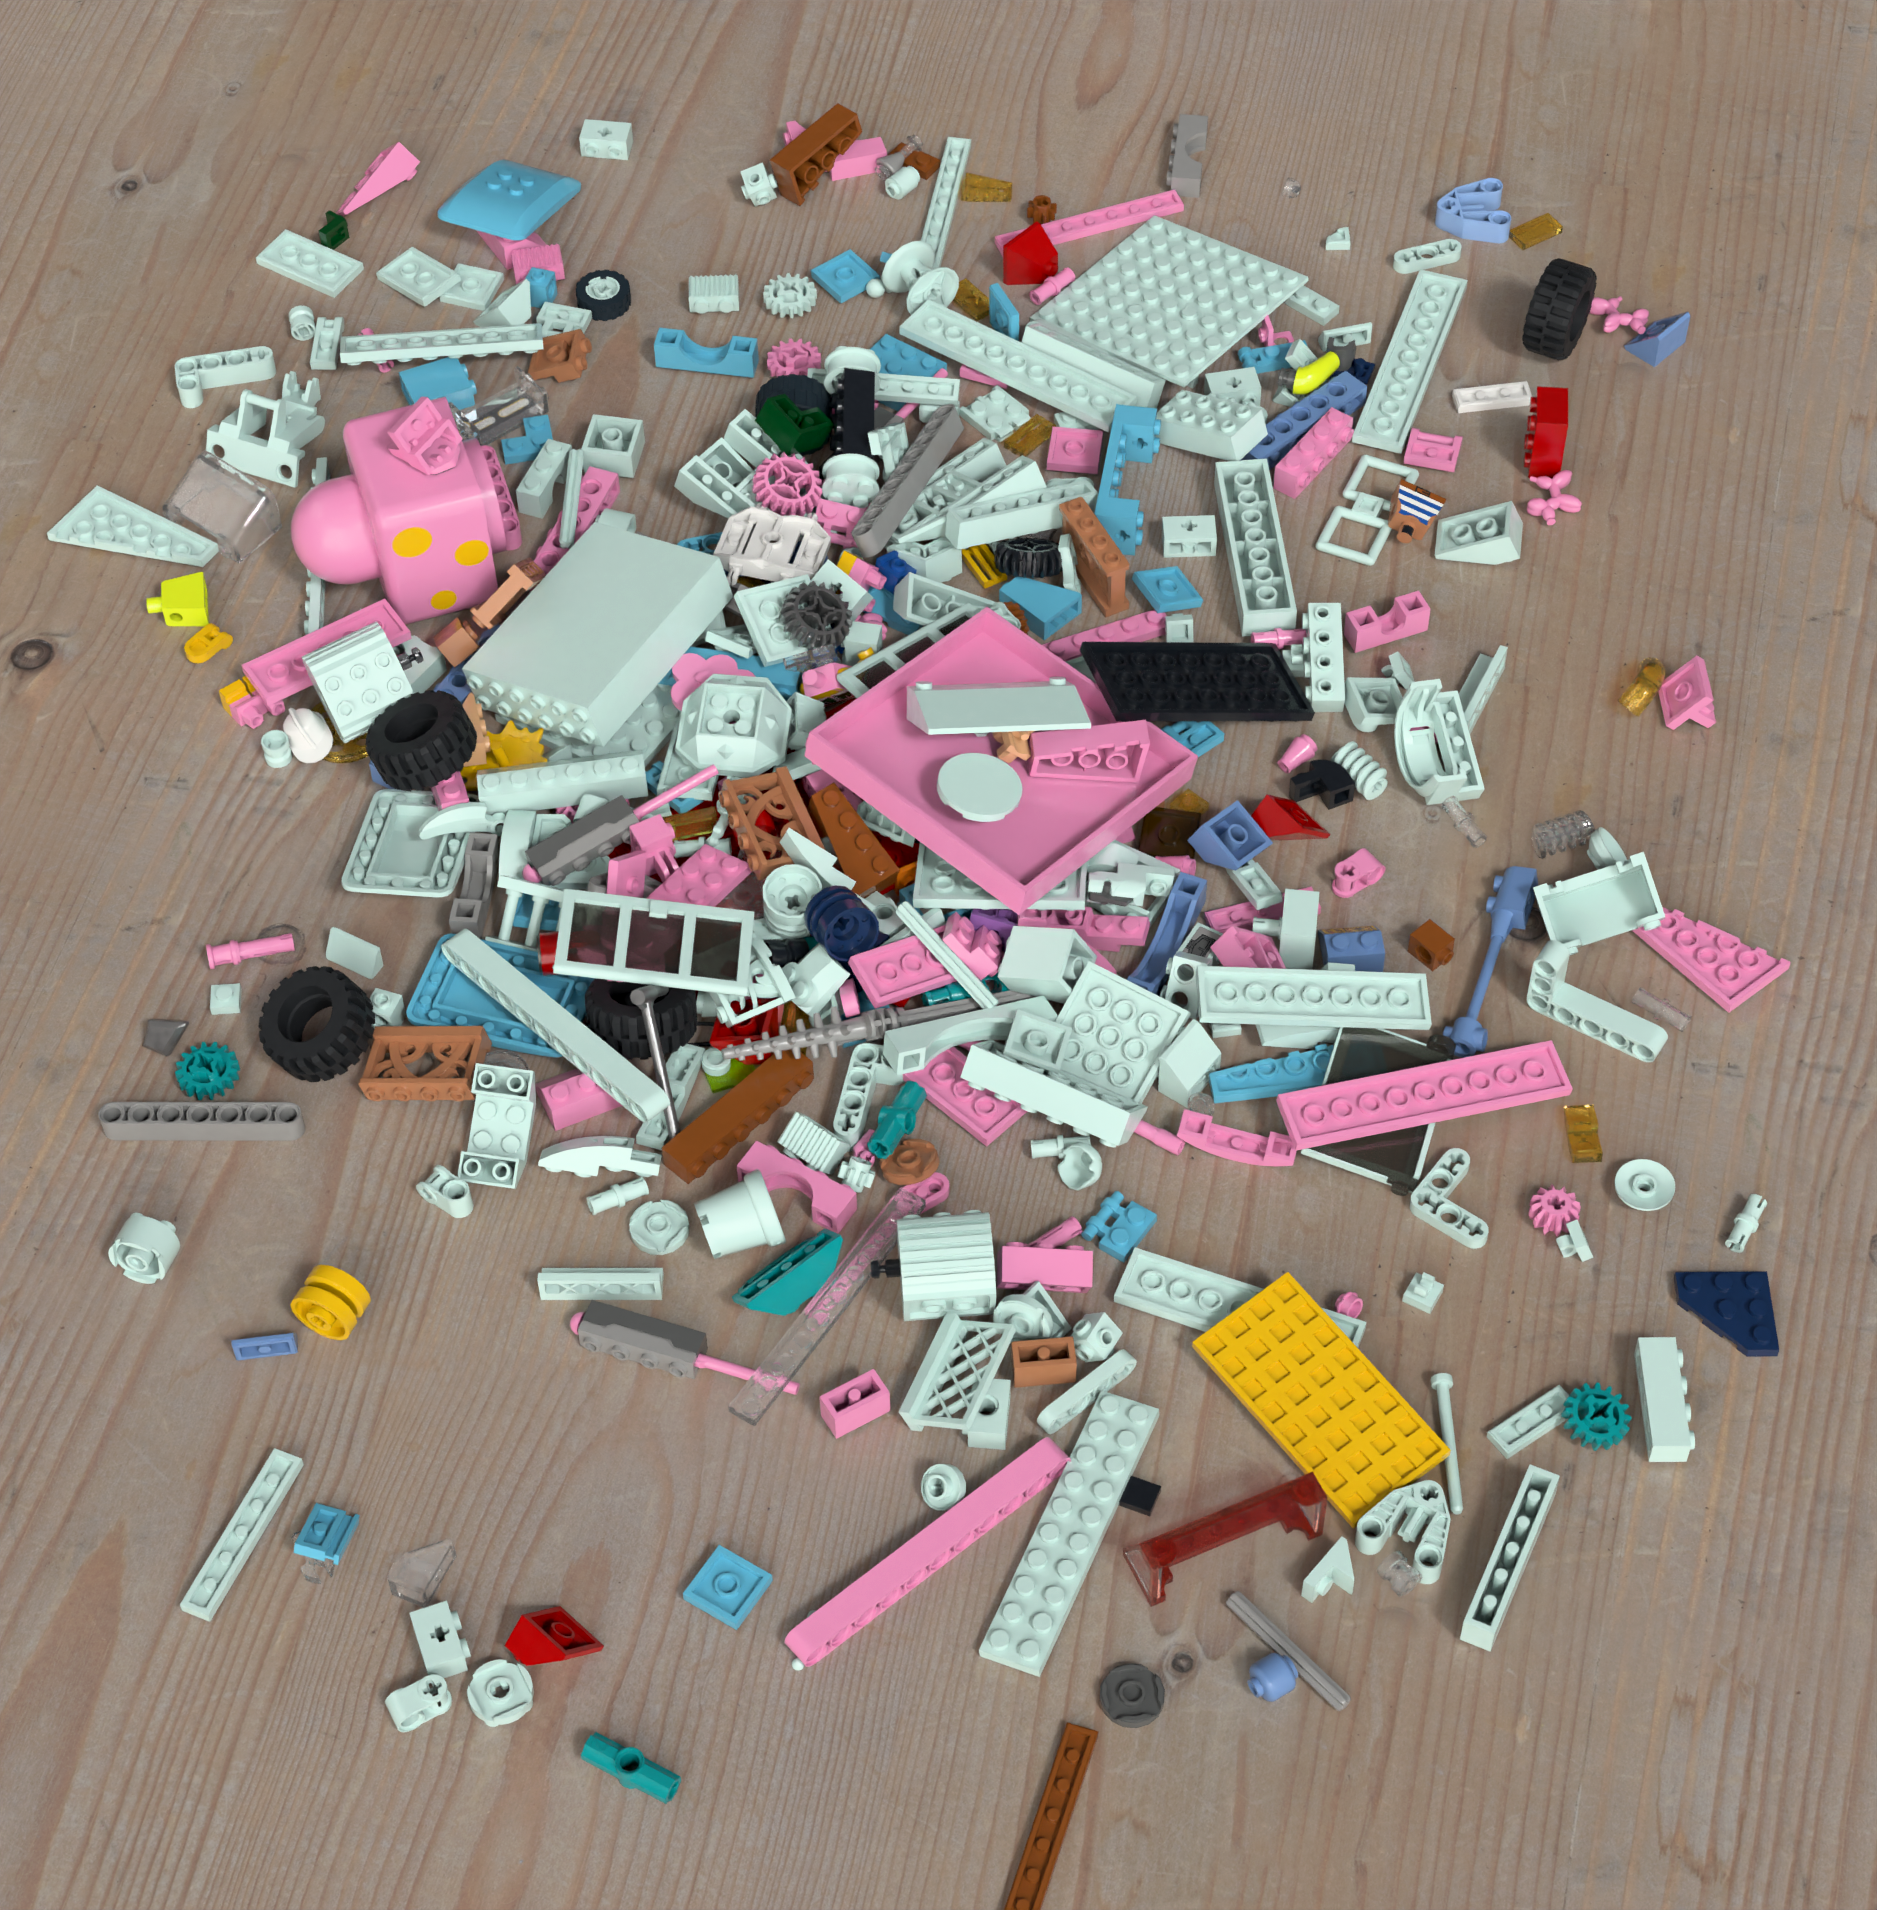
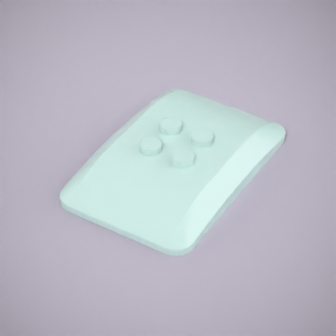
M379 790L372 798L341 880L342 887L347 891L422 897L448 896L453 892L464 867L465 850L470 832L449 833L429 839H421L419 828L431 816L439 812L432 791ZM467 794L469 802H480L479 796Z

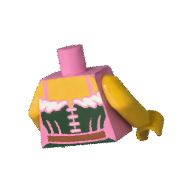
M872 647L857 654L860 659L857 663L875 654ZM829 663L808 671L804 670L800 694L823 702V707L825 708L856 698L837 680V674L852 666ZM867 669V670H865L864 672H862V673L856 675V677H857L863 684H864V679H863V678L865 677V675H866V673L868 672L869 669Z

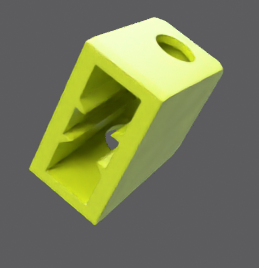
M203 572L165 580L161 583V596L146 598L148 613L163 612L166 625L205 627L209 624L208 589Z

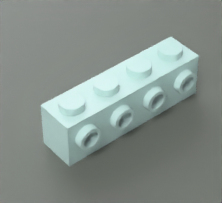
M1308 603L1307 613H1302V629H1307V637H1303V653H1308V662H1304V678H1309V686H1305V696L1314 712H1343L1345 685L1341 603Z
M1638 1337L1634 1357L1648 1461L1687 1462L1690 1450L1695 1448L1694 1431L1689 1430L1688 1422L1691 1420V1407L1689 1403H1685L1684 1395L1687 1394L1686 1376H1681L1680 1368L1683 1367L1682 1349H1677L1676 1337Z

